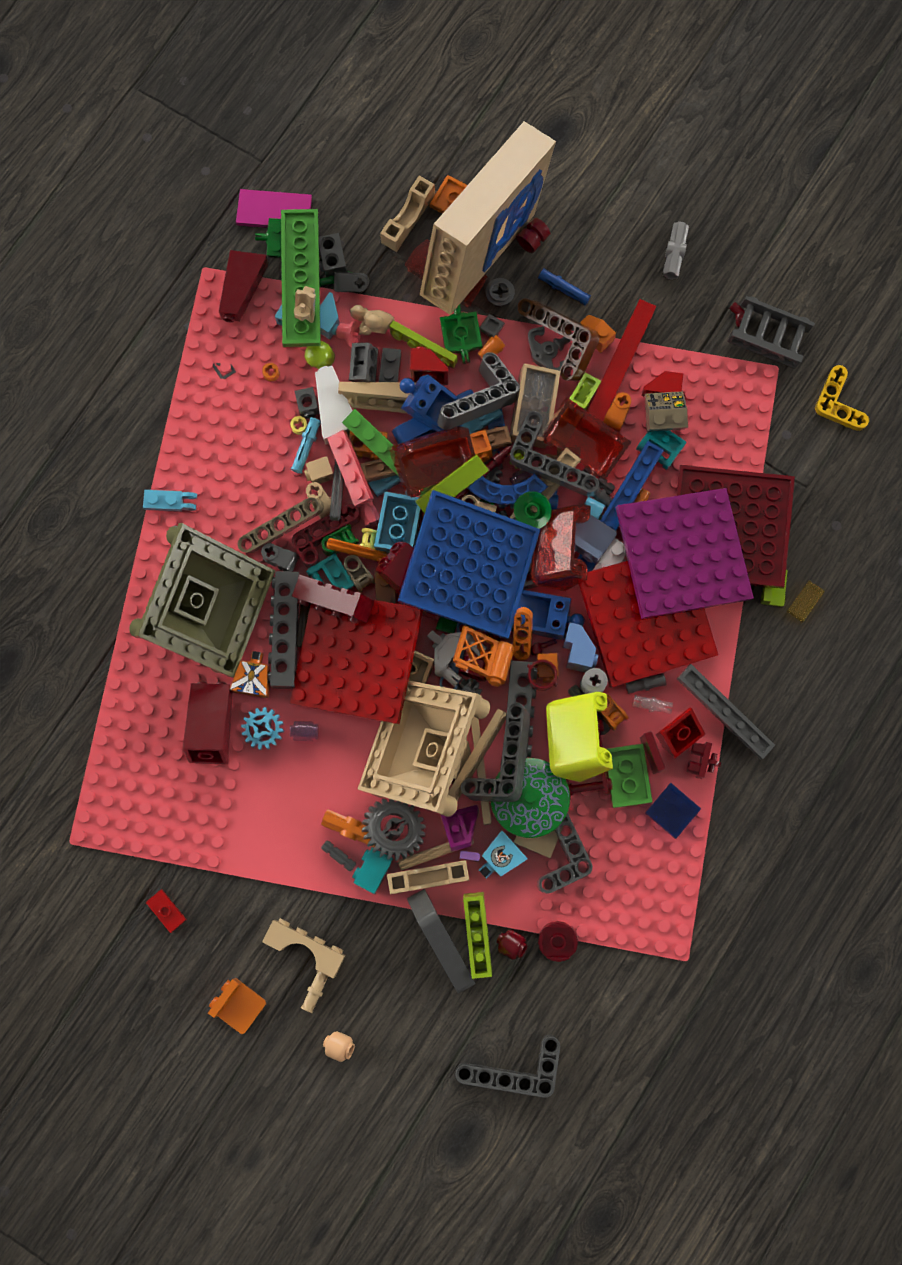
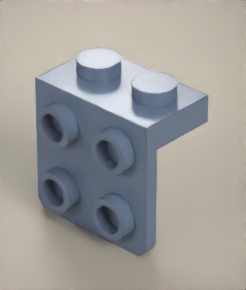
M585 513L574 530L566 536L565 544L570 550L577 551L583 555L582 557L588 562L597 564L617 533L594 516Z

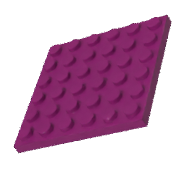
M727 488L622 504L615 507L641 619L743 602L754 598Z

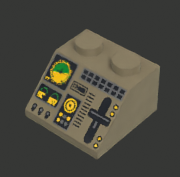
M683 391L645 394L647 432L685 430L688 428L687 406Z

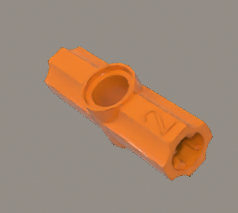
M327 809L321 825L337 831L340 835L354 841L358 840L365 844L369 843L370 839H363L368 832L361 831L366 825L352 817H345Z

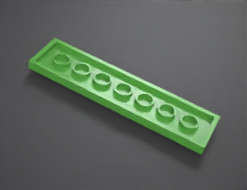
M318 209L281 210L283 347L321 346ZM304 286L315 289V316L313 323L306 319L301 321L295 318L294 315L295 293L297 289L303 290Z

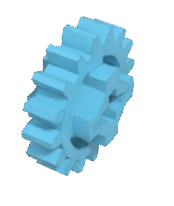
M266 707L263 708L262 712L256 708L255 714L251 711L248 712L250 718L244 717L247 723L241 725L242 728L246 729V731L242 732V735L248 736L245 740L246 743L252 741L251 747L254 748L258 745L259 750H262L263 746L270 749L271 743L276 746L275 740L282 739L279 733L284 732V729L280 728L284 723L283 721H278L280 718L279 714L273 716L274 710L271 709L268 713ZM260 716H264L263 719H261V720H258V721L255 720L256 718H258V717H260ZM272 720L275 723V731L271 727ZM256 725H258V726H264V725H265V727L267 728V730H268L269 732H267V731H262V732H261V730H260ZM250 727L254 728L255 733L253 737L250 732ZM265 737H271L269 740L262 741Z

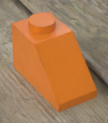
M588 315L580 322L598 333L599 342L596 349L600 353L614 342L616 332L604 320Z

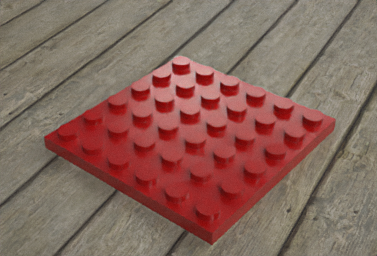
M628 561L576 575L610 688L719 655L705 608L641 619Z
M374 600L367 623L360 621L359 624L348 621L349 617L343 615L342 618L331 615L332 611L326 609L324 613L314 609L315 605L311 604L294 680L295 688L292 689L290 704L400 725L423 610L408 605Z

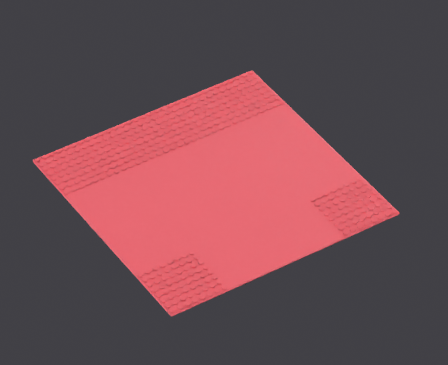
M203 268L151 490L197 493V499H183V503L196 505V510H182V512L146 510L70 835V844L411 909L407 898L423 889L390 894L387 874L464 861V859H459L460 851L475 852L480 854L479 862L466 860L469 881L424 888L437 914L465 919L464 894L484 892L487 924L540 933L543 927L550 922L560 921L572 926L577 933L578 941L688 961L718 767H714V772L710 773L707 772L709 767L707 765L705 777L702 779L696 778V775L687 772L689 761L699 763L700 756L691 754L692 746L677 758H674L662 747L656 734L691 707L705 732V735L695 743H712L709 759L712 753L718 754L716 761H719L724 732V724L677 680L688 665L661 672L664 673L666 685L651 688L649 691L643 690L628 694L626 684L610 688L607 682V686L602 693L611 696L617 705L626 712L629 719L621 722L615 731L610 728L609 732L601 735L603 748L608 749L642 744L640 737L644 733L651 731L665 769L653 774L645 754L652 803L613 808L611 794L605 795L604 789L574 793L571 796L567 813L592 862L593 868L589 875L549 894L539 891L537 881L540 877L569 863L559 840L556 843L551 858L515 844L528 859L501 877L494 871L486 879L479 871L486 863V860L482 857L484 852L501 831L513 843L516 835L511 834L499 824L493 814L490 801L491 824L483 825L481 801H473L464 794H461L457 801V810L478 805L473 845L401 870L398 861L403 859L402 855L400 854L397 861H395V856L392 855L394 859L376 894L353 883L355 879L352 876L357 867H362L364 861L361 859L367 849L370 850L372 846L367 847V844L354 841L342 836L339 832L326 828L321 823L327 809L362 822L364 819H367L364 817V814L369 812V807H375V802L381 803L383 798L358 790L381 721L290 704L292 689L272 688L270 686L269 699L232 693L228 764L188 762L183 750V741L191 683L206 682L208 684L224 682L231 686L234 678L214 672L209 667L149 641L133 637L129 630L130 624L134 619H142L154 586L165 563L168 551L171 548V544L167 541L166 537L167 531L172 526H178L179 523H183L276 571H282L263 560L262 548L253 553L240 551L238 540L243 535L308 498L306 487L312 481H307L304 470H307L306 464L302 474L291 470L303 439L302 435H297L292 431L290 425L294 417L300 416L295 391L313 387L319 410L315 372L319 369L311 367L307 363L304 356L307 347H283L282 326L278 325L275 319V315L282 305V280L262 277L240 322H226L221 319L219 314L226 271ZM320 287V305L329 292L333 293L340 323L350 324L352 321H357L361 324L362 321L354 319L350 314L351 308L355 305H361L369 311L381 310L391 314L399 324L445 348L440 317L450 315L438 307L351 292H335L334 289ZM477 314L479 327L487 316ZM497 318L505 323L498 334L505 347L497 356L518 382L520 370L524 363L538 366L532 360L528 343V332L533 328H539L543 325ZM544 326V335H536L534 339L542 344L547 341L553 342L555 338L561 339L564 336ZM390 328L385 334L371 332L370 335L361 334L358 343L369 342L378 349L376 382H379L383 348L401 349L398 382H401L404 378L411 379V347L408 346L407 342L399 341L392 337ZM480 331L483 347L490 337ZM321 334V341L329 344L335 354L334 363L331 366H333L339 381L352 382L349 380L352 347L347 346L346 341L338 339L336 335L328 339ZM615 338L614 342L602 353L595 349L585 372L602 381L621 339ZM572 340L564 345L562 351L558 350L556 357L552 359L555 368H558L560 362L565 360L573 342ZM640 342L616 393L617 396V394L624 392L631 397V405L621 430L617 431L602 424L597 437L580 430V426L590 407L589 404L565 446L574 447L576 445V447H580L581 461L575 468L582 471L586 466H590L594 473H599L608 480L607 483H612L615 486L614 491L609 495L614 498L641 453L636 450L638 444L647 434L645 397L641 396L643 388L664 371L684 373L682 391L687 406L688 428L685 430H671V432L687 443L668 470L664 469L663 465L659 462L656 463L642 489L651 493L648 500L676 496L680 465L763 473L779 368L775 365ZM481 349L468 352L470 362L467 363L466 361V364L462 363L461 353H454L457 355L458 363L454 368L448 367V385H443L454 395L457 396L470 389L475 393L490 387L479 372L482 359L478 352ZM213 363L215 364V366L217 367L222 376H225L226 374L232 371L231 365L233 366L236 372L227 377L226 379H221L215 371V369L213 368ZM274 363L277 365L280 375L276 381L270 382L264 378L262 368L265 364ZM269 369V372L267 371L269 376H272L273 373L275 374L273 369ZM560 375L551 431L580 380L577 382L564 380ZM622 401L619 405L623 406L625 402ZM305 402L303 406L309 407L312 402ZM515 402L502 408L505 426L507 425L509 434ZM351 406L352 411L356 409L378 431L388 432L389 441L402 453L414 450L439 433L436 432L409 447L401 449L392 434V430L412 419L411 415L400 412L353 408ZM542 406L541 412L547 413L548 407ZM320 411L319 414H317L313 418L320 420ZM302 422L295 424L297 429L303 427ZM320 424L316 434L317 439L312 444L306 463L327 456L334 475L335 456L330 444L325 445ZM485 426L484 428H482V429L479 430V431H483V430H486V431H487V430H488V426ZM360 441L354 444L357 448L363 445ZM549 441L545 449L533 447L532 450L543 455H557V446L559 445ZM502 447V448H499V449L496 450V451H500V452H501L504 448H503V447ZM664 451L662 453L663 457H665L666 459L669 458V454H667ZM509 454L502 463L503 469L500 471H502L503 476L498 477L500 483L497 484H518L527 480L533 474L519 468L515 469V466L509 464ZM368 457L358 459L360 466L361 463L373 461ZM461 459L458 463L463 464L467 460ZM536 460L531 464L534 467H538L540 461ZM432 466L420 470L429 478ZM573 475V478L568 479V481L575 482L577 478ZM333 479L320 484L330 498L332 495ZM345 481L343 484L341 508L345 505L353 504ZM404 481L386 491L420 497ZM369 486L374 498L372 499L373 505L376 507L380 517L384 493L377 497ZM560 486L557 491V495H559L557 512L552 511L551 518L547 523L550 530L543 535L539 533L534 550L536 558L534 567L535 570H539L541 580L538 581V587L526 590L571 598L569 616L578 613L584 617L585 623L583 628L596 647L595 654H598L595 668L605 672L576 576L578 574L539 554L541 545L546 544L574 560H577L580 555L577 551L570 550L564 545V542L588 497ZM313 489L312 494H315V496H317L318 491H315ZM471 498L464 500L465 502H468L470 504L473 503V500ZM310 504V510L313 512L315 510L313 505ZM495 504V513L499 514L500 511L506 510L508 518L514 513V509H511L510 505L501 509L498 508V504ZM604 507V510L601 515H604L605 511L607 510L606 507ZM296 511L293 515L295 521L301 518L299 511ZM423 511L421 512L418 533L425 514ZM352 512L348 513L351 517L355 516ZM319 516L312 518L271 543L298 554L292 543L293 535L320 520ZM362 516L360 521L352 526L351 529L355 538L360 541L357 545L361 544L363 536L361 531L363 528H366ZM282 520L277 524V528L280 531L284 528ZM334 520L330 523V526L337 527L340 522ZM378 524L367 528L377 530ZM619 526L616 531L617 535L615 538L623 542L622 533ZM318 529L313 533V535L317 537L321 536L323 530ZM263 530L261 533L263 540L268 537L266 530ZM247 539L245 547L250 549L252 542L250 539ZM299 539L297 541L299 546L306 543V539ZM322 543L315 547L320 557V562L329 557L324 554ZM271 551V553H267L268 557H270V555H274V552ZM343 552L337 554L343 567L345 558L351 554ZM308 555L306 561H314L315 555ZM357 556L375 579V569L378 567L379 561ZM299 557L293 572H299L300 575L309 577L306 572L309 568L304 565ZM356 561L348 563L349 569H355L358 566ZM323 569L320 570L318 574L324 584H331ZM527 574L525 582H529L532 579L530 575ZM272 581L241 659L250 662L252 651L263 653L261 664L268 665L270 672L271 664L268 663V654L272 652V645H269V635L273 633V626H270V615H274V607H271V596H274L275 588H272ZM371 583L362 589L363 592L361 594L376 600L375 584ZM353 587L352 589H350V591H352V592H354V593H355V592H358V593H359V591L357 590L356 587ZM283 589L281 596L289 595L290 589ZM396 592V604L406 605V604L397 602V601H398V598H399V594ZM743 602L705 608L719 655L691 663L727 699H729ZM556 605L558 609H561L563 607L560 605ZM283 607L280 610L281 615L289 613L288 607ZM422 616L415 651L434 659V648L432 647L434 642L427 635L432 630L439 636L442 633L445 635L448 633L436 630L438 620ZM554 622L552 625L553 627H559L560 623ZM461 624V626L459 627L460 632L462 631V627L465 626L464 624ZM282 626L279 629V633L286 634L289 627ZM476 629V631L486 635L484 631ZM513 631L510 632L509 639L500 637V640L513 645ZM518 631V635L520 637L528 636L522 631ZM532 633V645L537 642L543 643L553 640V638ZM556 639V644L542 648V654L557 653L559 677L556 683L558 685L556 687L552 686V688L546 691L536 690V697L531 701V706H535L534 718H530V726H533V736L529 737L528 745H532L531 757L527 758H537L549 762L546 706L554 700L572 697L568 690L574 685L580 688V681L585 672L566 668L570 649L563 648L564 640ZM485 641L482 642L487 647L485 653L490 652L491 645ZM521 644L520 647L522 653L525 652L524 644ZM281 645L278 648V652L285 653L288 646ZM300 647L297 650V666L301 652ZM472 651L474 657H478V655ZM530 653L529 658L526 660H518L513 655L511 661L535 662L537 661V655ZM280 664L277 671L280 673L286 671L287 665ZM435 666L426 684L440 686L441 677L435 675ZM510 668L505 684L499 687L492 686L487 679L485 682L476 680L480 683L479 689H482L480 695L490 703L489 714L485 718L479 719L481 736L497 709L507 713ZM458 673V675L461 676L462 679H470L469 677L464 676L461 673ZM538 673L537 680L533 679V682L539 686H547L551 684L543 683V680H538ZM445 678L443 679V687L455 688ZM520 678L517 681L521 687L528 685V680L525 678ZM518 697L516 699V702L522 704L523 706L527 704V701L524 697ZM266 707L268 713L271 709L275 711L273 716L280 715L278 721H283L284 724L280 728L284 729V732L279 733L282 739L275 740L276 746L271 743L270 749L263 746L262 750H259L258 745L254 748L251 747L252 741L249 743L245 742L248 736L242 735V732L246 731V729L242 728L241 725L247 723L244 717L250 718L248 712L251 711L255 714L256 708L262 712L263 708ZM260 716V717L256 718L255 720H256V721L261 720V719H263L264 716ZM272 720L271 727L275 731V723ZM506 720L483 757L486 779H495L500 772ZM256 725V726L261 730V732H262V731H267V732H269V731L267 730V728L265 727V725H264V726H258V725ZM470 726L467 735V741L469 743L470 752L472 753V751L474 750L472 728ZM250 727V732L253 737L255 733L254 728ZM265 737L262 741L269 740L271 737ZM477 769L471 778H478ZM602 774L582 782L569 779L568 781L572 785L602 781ZM475 786L471 788L470 793L475 790ZM415 806L413 811H420L418 817L424 818V821L420 824L426 826L422 830L426 833V836L422 838L424 843L419 845L420 849L418 851L414 850V854L447 843L448 839L441 814ZM389 815L385 817L380 824L381 831H383L385 825L390 819L402 818L396 815ZM407 825L404 826L400 837L394 841H400L407 836ZM566 825L563 826L561 831L563 836L570 834V829ZM326 841H330L334 845L333 847H337L348 856V859L351 858L356 862L355 868L352 871H348L344 868V865H341L329 853L321 849L322 845ZM572 843L569 846V851L571 854L576 855L579 848L575 843ZM581 861L578 864V870L581 873L586 872L587 864ZM563 870L560 873V879L566 882L569 880L570 875L568 871ZM549 879L542 881L543 889H551L552 882Z

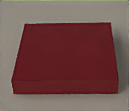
M651 731L644 733L640 737V741L644 746L652 773L656 774L664 770L665 765L653 733Z

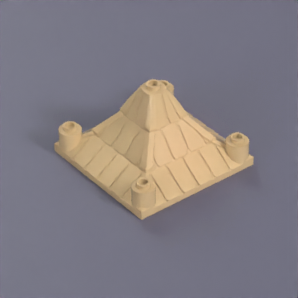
M408 681L400 725L381 721L358 790L380 798L385 797L434 811L446 817L452 816L456 812L458 804L456 798L448 795L453 779L458 777L471 755L467 741L473 717L478 719L485 718L489 714L490 703L477 693Z

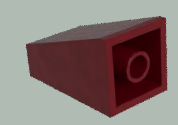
M400 541L391 547V552L379 561L378 567L375 569L399 595L414 550L407 542ZM426 611L422 613L423 617L435 620L440 618V616Z
M206 682L191 683L183 741V750L189 763L228 764L233 693L230 690V684L224 682L208 684Z

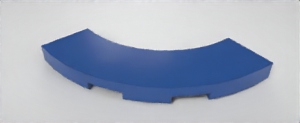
M536 474L514 485L497 484L481 476L467 487L477 497L502 505L515 504L518 497L526 492L542 493L548 488Z

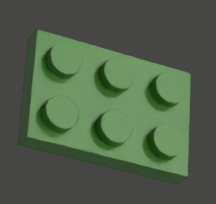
M643 744L608 748L607 750L612 755L613 769L607 771L608 778H611L613 790H610L612 807L652 803Z

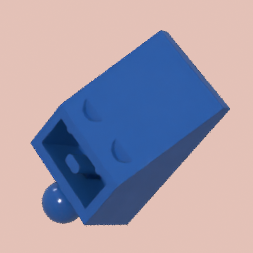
M430 375L420 377L416 384L410 378L402 379L399 385L400 390L403 393L410 394L401 409L421 423L453 440L462 425L444 430L438 426L437 420L442 406L459 398Z
M527 590L522 591L517 609L526 607L532 611L533 634L564 640L567 623L584 626L585 619L581 614L576 613L569 616L571 598ZM556 605H560L563 607L561 609H558ZM521 615V617H522V623H521V624H524L526 618H525V615ZM554 622L560 623L559 627H553L552 624Z

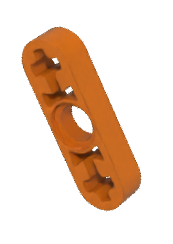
M526 607L517 609L514 616L513 646L515 649L513 655L518 660L528 659L532 650L533 613ZM521 615H525L526 620L524 624H521ZM518 631H526L528 636L520 637ZM521 644H524V653L520 650Z

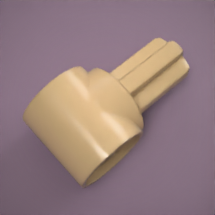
M464 495L460 499L464 501L467 498H471L473 505L496 512L495 505L482 502L479 497Z

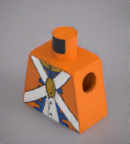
M252 651L250 662L240 661L230 686V690L233 693L269 699L270 683H268V672H270V667L266 664H261L263 653Z

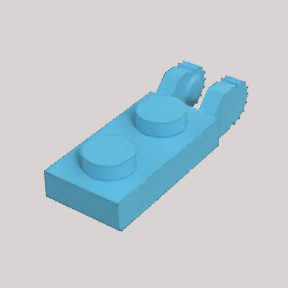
M144 490L143 509L180 512L182 510L194 511L196 510V505L183 503V499H197V493Z

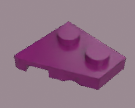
M478 805L456 810L450 817L441 815L451 852L471 846L478 816Z

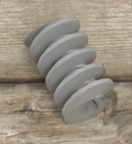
M599 668L589 669L580 681V690L584 694L603 692L608 682L607 675Z

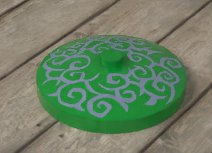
M526 758L520 799L516 802L490 801L491 808L499 824L511 834L523 838H538L551 833L563 822L570 805V791L566 780L552 773L549 762L537 758ZM515 768L510 770L509 775L515 772ZM500 772L498 773L495 779H499ZM513 787L508 789L507 794L513 791Z

